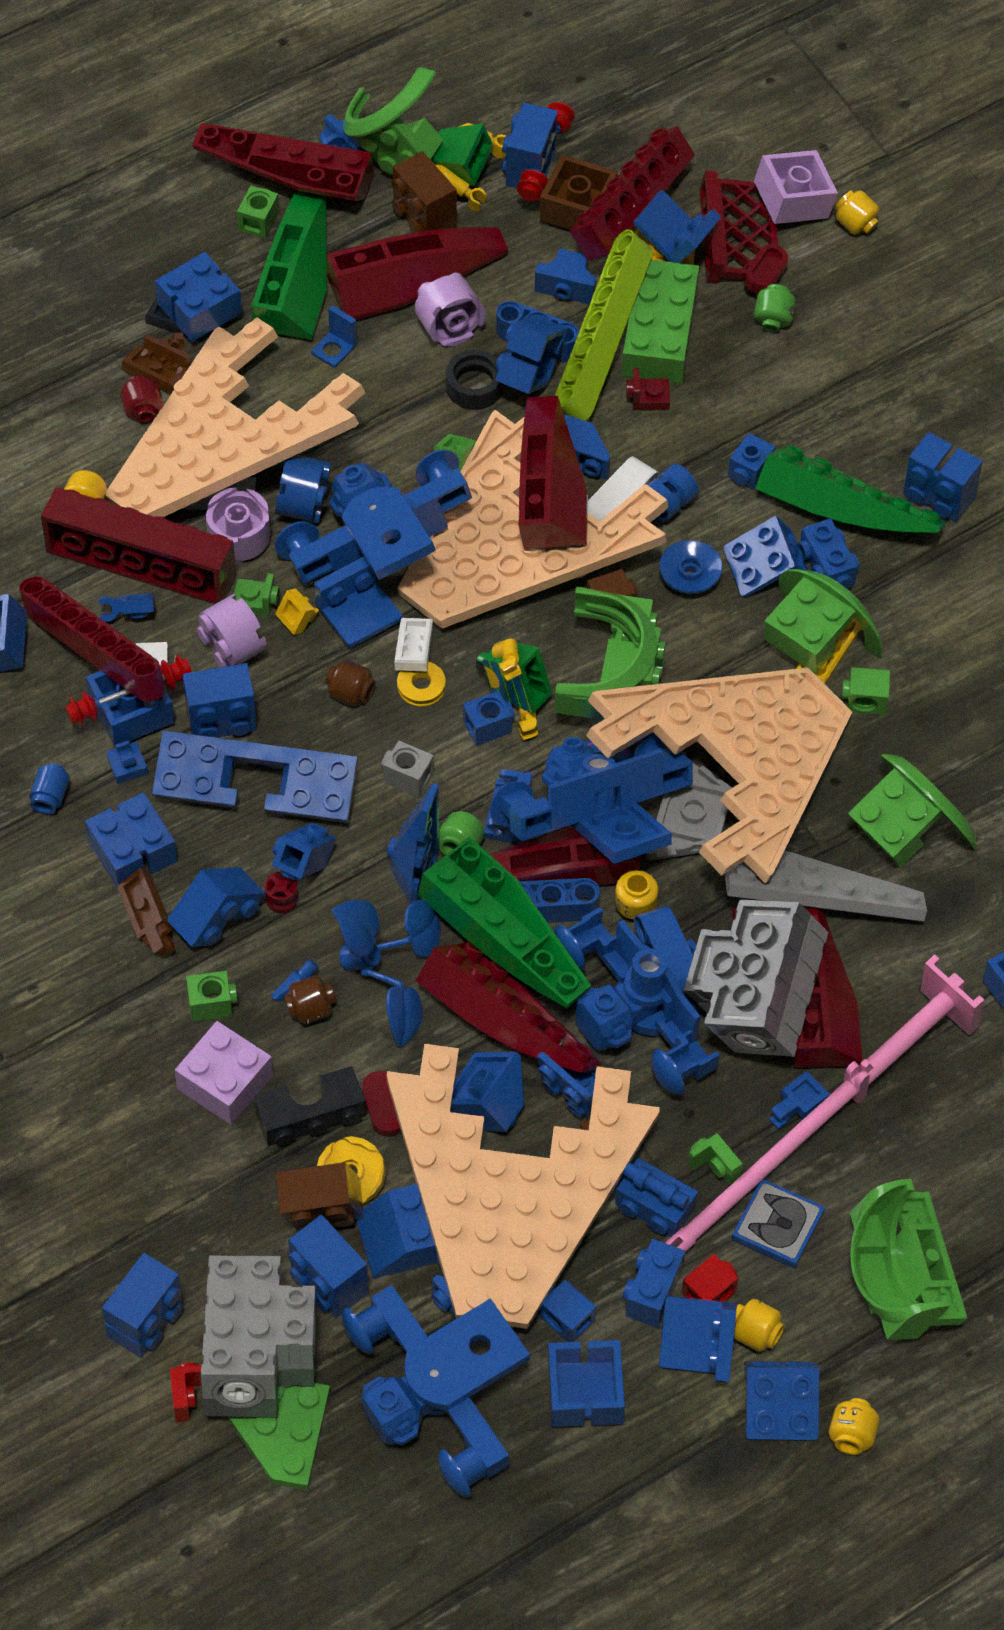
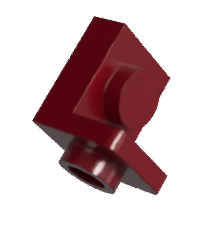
M633 368L632 380H626V398H632L633 411L670 410L669 378H639V368Z

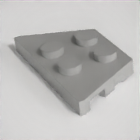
M683 750L680 751L682 754H684V755L687 757V753H686V752H684ZM693 763V784L665 793L656 820L672 833V845L646 853V860L652 861L699 853L703 844L723 832L729 809L720 800L724 793L732 789V787L723 780L716 779L712 772L703 765L699 768Z

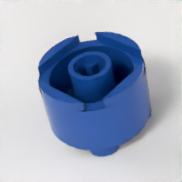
M295 455L286 459L281 476V486L277 496L275 514L319 523L323 507L322 501L326 497L329 484L328 478L331 462L301 455Z

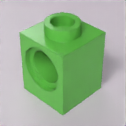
M250 185L237 210L238 231L266 239L279 215L278 193Z
M851 667L849 680L843 679L842 699H848L847 707L855 713L886 715L889 699L890 670Z
M227 971L186 976L192 1022L232 1017L231 1004L238 1002L235 983L228 984ZM213 993L219 995L216 998L206 997L207 995Z

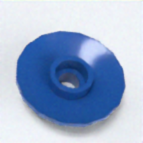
M684 540L672 544L664 551L660 558L659 572L663 581L672 589L682 593L697 594L707 591L717 584L722 575V561L718 552L710 545L696 540Z

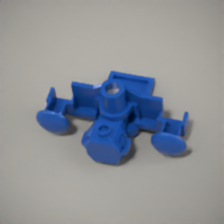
M601 907L581 917L580 922L568 929L563 925H558L554 929V933L580 970L585 968L584 955L594 950L618 980L616 987L610 984L600 988L591 987L590 990L577 1000L575 1017L578 1028L596 1050L602 1051L609 1047L618 1048L631 1041L632 1030L655 1037L661 1034L672 1047V1050L664 1052L661 1049H656L652 1054L651 1064L654 1075L660 1085L673 1095H682L684 1093L683 1079L693 1074L698 1080L717 1069L720 1056L716 1051L708 1056L696 1041L701 1018L698 1012L703 1009L689 995L682 994L667 965L666 957L660 951L651 949L641 943L624 920L617 923L616 935L612 936L602 924L603 909ZM690 939L687 943L694 956L696 943Z

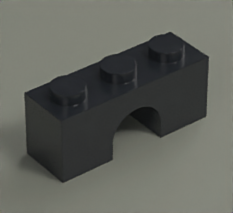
M353 1066L321 1075L320 1090L322 1097L311 1105L296 1103L291 1098L287 1086L254 1096L255 1113L267 1146L276 1144L280 1146L286 1145L294 1141L295 1138L308 1134L319 1135L328 1128L340 1124L351 1125L366 1117L365 1098Z

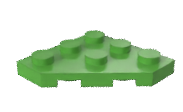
M314 1383V1387H302V1385L278 1387L277 1417L227 1416L250 1453L255 1456L264 1469L266 1476L272 1484L308 1490L330 1395L329 1385Z

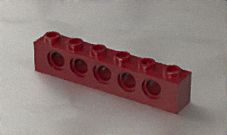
M678 126L666 130L664 127L653 131L649 135L650 140L635 151L636 156L621 167L620 170L622 172L606 184L607 189L592 200L591 203L593 205L577 217L578 222L570 230V233L588 261L609 255L617 236L625 230H631L635 226L633 221L660 190L665 191L693 159L695 154Z

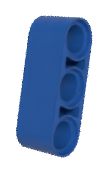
M505 301L497 307L496 334L504 341L506 332L511 324L532 315L540 316L567 327L560 353L555 354L545 350L544 354L557 359L559 362H568L579 334L576 325L514 301Z
M591 879L519 881L547 923L581 921V917L599 908L600 888ZM588 898L590 901H581L579 899ZM550 899H551V900H555V901H557V902H556V903H548V902H546V900H550Z
M669 906L635 915V928L641 943L651 949L660 951L666 957L667 965L682 994L685 995L686 993L683 990L693 954Z

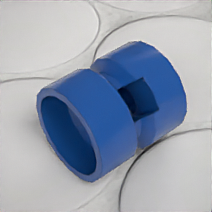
M672 464L658 476V479H654L647 484L668 501V508L655 518L660 522L669 520L680 510V507L686 506L699 494V488L694 477L679 464Z

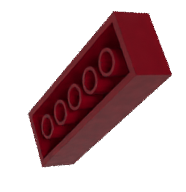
M55 487L41 514L46 553L212 604L227 598L236 579L234 542L223 535L210 534L198 530L191 525L177 524L161 516L154 517L141 513L131 507H121L109 503L105 499H95L82 495L75 490H65L59 487Z

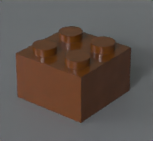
M423 151L393 166V180L391 181L393 188L392 206L396 214L403 216L409 223L413 233L457 228V189Z
M562 154L540 196V221L571 230L578 222L577 217L593 205L591 203L592 200L607 189L606 184L618 176V171Z
M346 1162L276 1172L280 1214L295 1229L299 1228V1231H301L320 1215L336 1227L350 1226L354 1224V1220L364 1218L360 1178Z

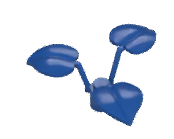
M366 900L344 902L331 910L340 925L346 943L340 950L341 965L347 971L361 970L362 976H371L395 986L391 987L387 992L386 1009L397 1047H402L414 1036L421 1025L423 1018L421 999L413 987L404 988L402 981L373 971L372 968L379 964L381 950L406 945L411 942L414 953L418 957L429 956L433 948L438 947L440 942L441 926L438 915L427 901H413L408 905L404 917L405 929L409 936L404 939L373 945L376 943L374 936L378 932L380 925L375 907Z

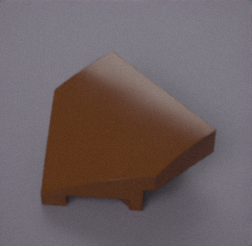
M173 333L172 338L162 339L144 335L143 345H138L122 360L121 370L133 376L142 375L152 378L158 383L161 390L172 394L175 383L182 379L190 366V355L187 354L183 333Z

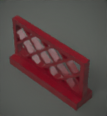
M708 170L705 171L699 189L701 214L705 216L710 210L714 209L721 218L703 239L706 283L718 284L720 277L744 279L747 268L753 259H748L740 251L748 247L758 254L761 247L754 241L760 236L769 244L778 246L777 224H774L764 201L759 203L750 195L753 192L759 193L754 182L718 179L717 171ZM722 189L732 190L738 196L731 201L722 193ZM742 200L753 208L747 214L737 206ZM729 210L740 218L734 224L724 217V214ZM759 213L768 220V223L762 227L752 217ZM746 223L755 233L748 237L739 227ZM732 233L742 243L734 247L726 240V237ZM734 257L744 266L741 268L728 267V260Z

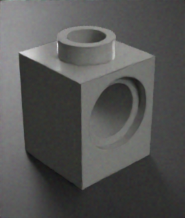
M398 740L394 749L386 752L381 763V768L384 769V783L420 797L434 773V755ZM408 766V767H411V768H409V769H402L401 767Z

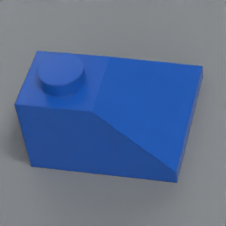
M474 1052L454 1082L450 1112L483 1116L484 1131H507L514 1125L518 1113L524 1106L521 1056L517 1052Z

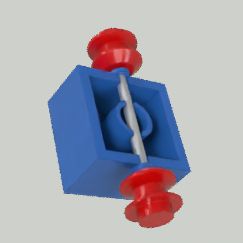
M553 102L545 108L523 103L519 114L515 113L511 122L512 133L510 136H505L502 153H506L502 172L506 173V186L516 188L519 195L526 201H540V196L549 181L546 176L556 153L557 134L569 132L571 122L575 118V113L569 105L563 102Z
M177 654L175 655L174 663L168 664L165 660H162L160 664L164 684L173 691L176 690V683L183 681L182 674L192 672L187 659H181ZM102 671L86 676L88 694L82 692V699L79 701L69 697V705L65 706L71 724L77 723L80 728L83 727L84 719L90 718L93 722H96L97 717H99L114 747L118 743L134 740L174 723L172 701L166 690L159 699L143 701Z

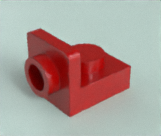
M187 1362L178 1365L177 1368H170L175 1422L190 1421L189 1408L196 1407L193 1387L202 1386V1364L198 1365L193 1362Z

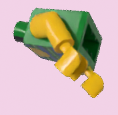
M466 123L459 127L441 129L438 134L443 138V141L432 156L431 161L457 189V194L461 197L465 195L468 198L469 209L479 212L481 204L475 199L485 203L486 193L481 188L470 189L469 186H475L491 150L496 158H505L506 153H502V147L506 135L501 134L492 137V133L486 130L484 124Z
M512 638L497 642L489 653L482 652L479 654L476 660V668L486 673L492 692L499 691L504 700L519 708L522 721L517 722V727L522 740L538 736L536 710L553 694L540 649L536 646L517 643Z

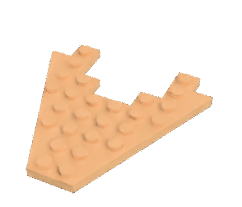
M255 318L252 322L246 324L235 336L221 327H217L182 379L175 383L174 391L107 489L106 498L109 503L121 507H131L141 513L154 517H165L356 427L359 423L355 415L346 409L361 398L365 391L360 383L343 373L314 398L310 399L297 412L281 401H278L255 420L230 403L249 387L245 377L237 373V371L278 338V335L273 327L259 318Z
M494 410L460 471L467 481L472 499L443 513L448 528L430 536L436 551L410 564L398 586L399 595L443 629L571 579L584 577L587 573L665 544L667 542L666 534L651 524V522L668 508L667 499L644 484L601 521L588 513L587 544L524 549L518 526L520 462L524 417L514 424Z
M799 668L595 691L591 694L588 702L605 719L591 727L586 736L608 759L652 732L675 755L698 741L739 783L725 792L720 801L740 820L703 844L699 853L721 876L742 862H745L764 883H767L782 857L852 711L809 668Z
M424 1044L420 1075L387 1071V1085L456 1319L491 1298L511 1327L527 1329L622 1177L625 1166L628 1162H631L656 1122L660 1107L627 1103L631 1071L597 1067L589 1130L554 1126L550 1158L480 1149L484 1117L450 1112L459 1048Z

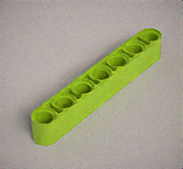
M625 230L620 233L612 245L555 396L558 395L563 414L584 421L588 420L593 413L653 254L652 248L631 230Z

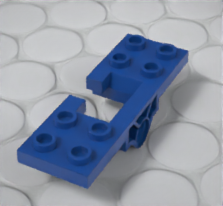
M162 731L152 791L153 797L216 805L220 809L226 810L227 807L236 808L239 792L237 789L230 788L234 762L246 766L250 763L262 767L283 769L279 795L266 794L265 812L276 813L278 817L291 815L343 823L349 822L358 765L357 756Z

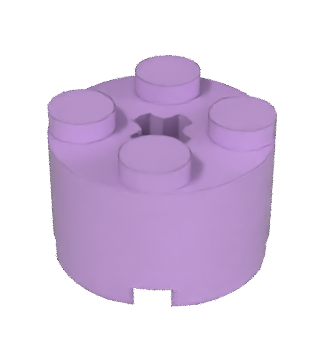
M453 273L449 276L438 278L433 282H425L419 287L415 312L435 342H441L443 346L448 347L456 346L474 336L472 331L477 325L481 328L486 316L485 307L461 274Z
M228 488L211 498L206 512L207 533L220 534L233 540L235 564H240L244 560L258 556L269 546L271 534L268 505L259 493L247 489V492L237 491V488Z
M232 594L200 612L198 617L201 626L196 628L197 634L205 645L210 644L215 652L213 656L219 668L242 664L267 648L265 636L259 639L256 630L261 628L257 618L242 598L235 601L236 594Z

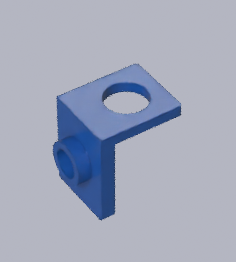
M331 306L328 310L329 333L311 350V355L336 368L357 346L356 319ZM328 345H337L340 347L341 352L336 356H328L323 350Z

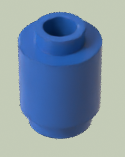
M50 763L39 767L29 795L31 800L30 806L35 811L42 814H54L56 809L61 807L70 780V776L62 766Z

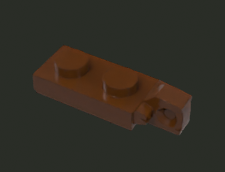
M140 867L118 884L117 888L137 938L142 940L146 946L151 947L153 954L166 958L175 951L172 938L168 935L172 929L167 921L168 916L149 869Z

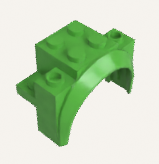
M576 587L574 616L609 622L612 624L611 639H608L601 681L590 684L557 683L555 713L593 718L594 726L605 718L588 702L593 692L659 684L663 674L666 642L660 641L661 628L656 627L658 613H652V599Z

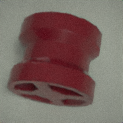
M281 871L269 875L264 884L265 901L268 908L276 913H287L293 910L298 903L297 881L283 876ZM276 894H284L285 896H276Z

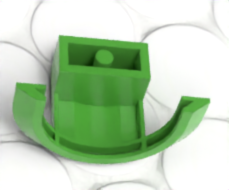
M422 67L417 68L403 90L386 106L370 116L358 119L362 108L370 97V94L364 95V87L359 88L347 108L343 122V131L347 136L356 138L367 152H371L373 159L388 176L393 175V166L422 151L431 160L443 141V138L425 118L405 124L399 117L427 89L436 75V72Z
M788 569L780 575L779 592L786 597L764 621V638L767 642L816 674L835 653L836 638L856 618L865 636V649L879 659L882 657V641L876 624L865 606L848 589L834 579L816 571Z
M891 754L880 755L881 760L891 772L848 813L857 827L900 868L924 846L920 837L942 815L950 821L966 843L974 850L977 849L976 834L972 826L958 809L919 770L901 756Z

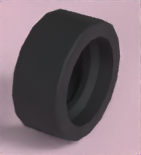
M478 349L466 350L456 354L449 361L446 368V390L450 399L460 407L471 410L484 409L493 405L501 397L504 389V384L496 381L498 371L495 367L498 358L489 352ZM479 370L489 374L493 381L486 387L471 389L459 384L457 377L467 371Z

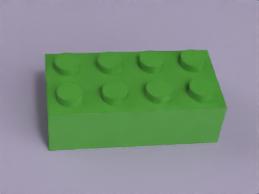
M650 260L629 316L623 350L622 376L632 377L633 368H639V378H669V382L683 383L698 288L699 265Z

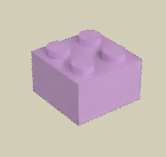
M817 150L763 155L754 179V183L774 224L829 218L838 194Z
M218 1021L214 1023L175 1069L177 1089L230 1125L233 1124L254 1099V1096L261 1091L273 1076L272 1056Z

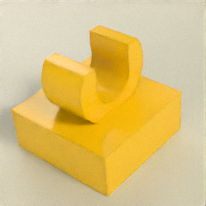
M296 588L286 591L275 612V615L293 635L303 633L308 622H313L319 612L317 608H313L308 602L309 599L303 597Z

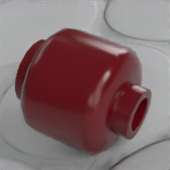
M142 375L134 376L121 388L120 397L124 412L133 421L150 422L164 406L159 385L152 378Z

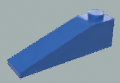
M434 783L431 784L406 819L397 838H391L387 849V856L391 857V872L409 904L422 899L418 896L422 874L433 866L439 857V785Z

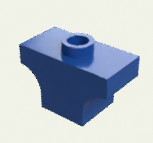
M559 249L557 257L553 261L544 264L538 263L535 271L534 291L590 305L596 289L597 277L588 272V260L584 254Z

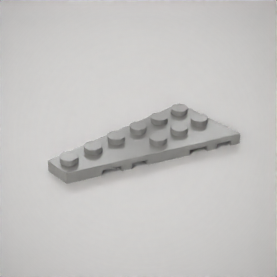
M785 850L767 883H764L745 862L725 873L727 896L764 901L799 902L802 906L925 921L927 913L924 893Z

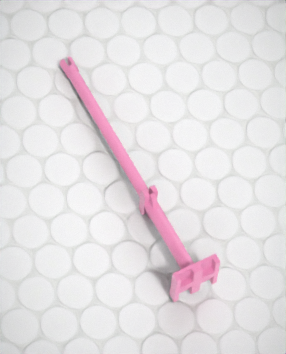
M933 955L925 963L920 990L931 1001L870 1057L864 1059L860 1066L855 1061L852 1062L845 1070L844 1083L688 1225L679 1229L665 1243L674 1247L679 1243L680 1245L677 1248L685 1250V1252L688 1251L702 1234L851 1098L857 1104L862 1102L867 1096L868 1085L945 1015L951 1018L968 1035H971L979 1027L984 999L979 995L973 1001L963 991L965 981L956 973H953L948 978L938 969L940 959Z

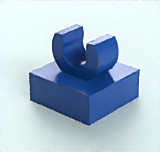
M129 741L118 743L115 745V749L106 751V757L117 784L148 774L147 765L137 742L130 744Z

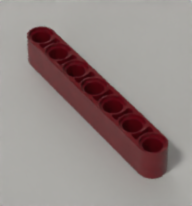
M33 576L24 579L20 583L19 591L23 606L30 619L140 700L154 701L164 695L165 684L157 659L45 578Z

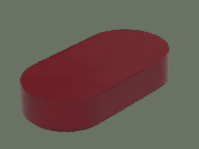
M769 244L763 246L747 268L744 276L745 286L750 291L758 294L762 289L767 288L768 285L775 284L786 268L788 262L787 252L777 245Z
M372 1072L365 1077L362 1083V1093L372 1127L382 1136H395L401 1132L387 1085V1072Z

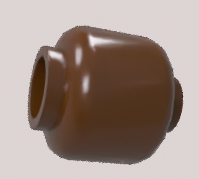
M349 660L342 661L337 667L332 666L325 679V683L329 685L328 692L330 697L351 707H357L361 703L366 704L370 700L376 681L372 679L370 669Z
M317 975L291 983L289 993L284 994L292 1020L298 1018L302 1024H309L329 1017L332 1014L331 1004L337 1002L331 983L324 985L323 980Z

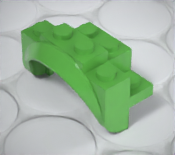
M911 1179L896 1180L874 1188L850 1212L854 1226L850 1251L853 1277L869 1305L871 1314H877L881 1318L887 1340L918 1339L930 1326L961 1325L967 1319L929 1192H913L915 1189ZM899 1220L902 1231L896 1236L897 1224Z

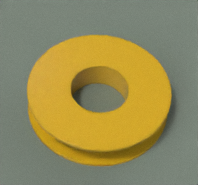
M428 662L427 671L401 670L397 678L398 693L404 701L414 706L434 704L445 692V675L440 667L431 662ZM418 678H425L430 682V685L427 688L418 689L412 683Z

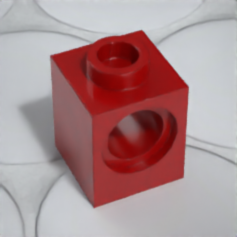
M713 1254L683 1279L681 1294L685 1298L726 1302L737 1291V1272L728 1261H721Z

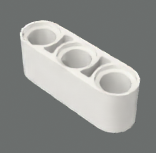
M634 456L630 457L588 500V513L601 521L644 484L647 485L652 480L658 479L660 473Z

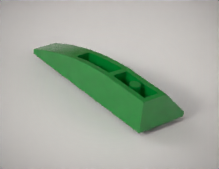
M296 190L281 220L266 259L251 305L252 321L255 318H259L273 327L276 334L312 340L327 294L326 196Z
M787 445L786 448L781 447L767 455L755 489L808 512L839 522L872 529L939 533L945 529L947 522L940 519L941 516L938 513L928 509L920 510L903 498L894 497L877 487L832 467L833 463L821 457L812 459L804 456L802 449L792 445Z
M470 836L422 874L418 896L427 901L430 907L463 937L513 976L566 1008L590 990L591 984L520 882Z

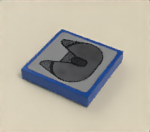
M763 1179L757 1186L735 1228L732 1240L795 1269L824 1214L825 1207Z

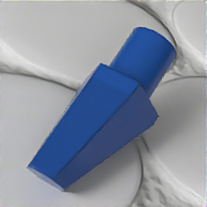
M308 959L300 969L297 968L272 993L271 997L277 1001L284 999V994L289 993L290 984L311 977L319 968L317 963L312 959Z

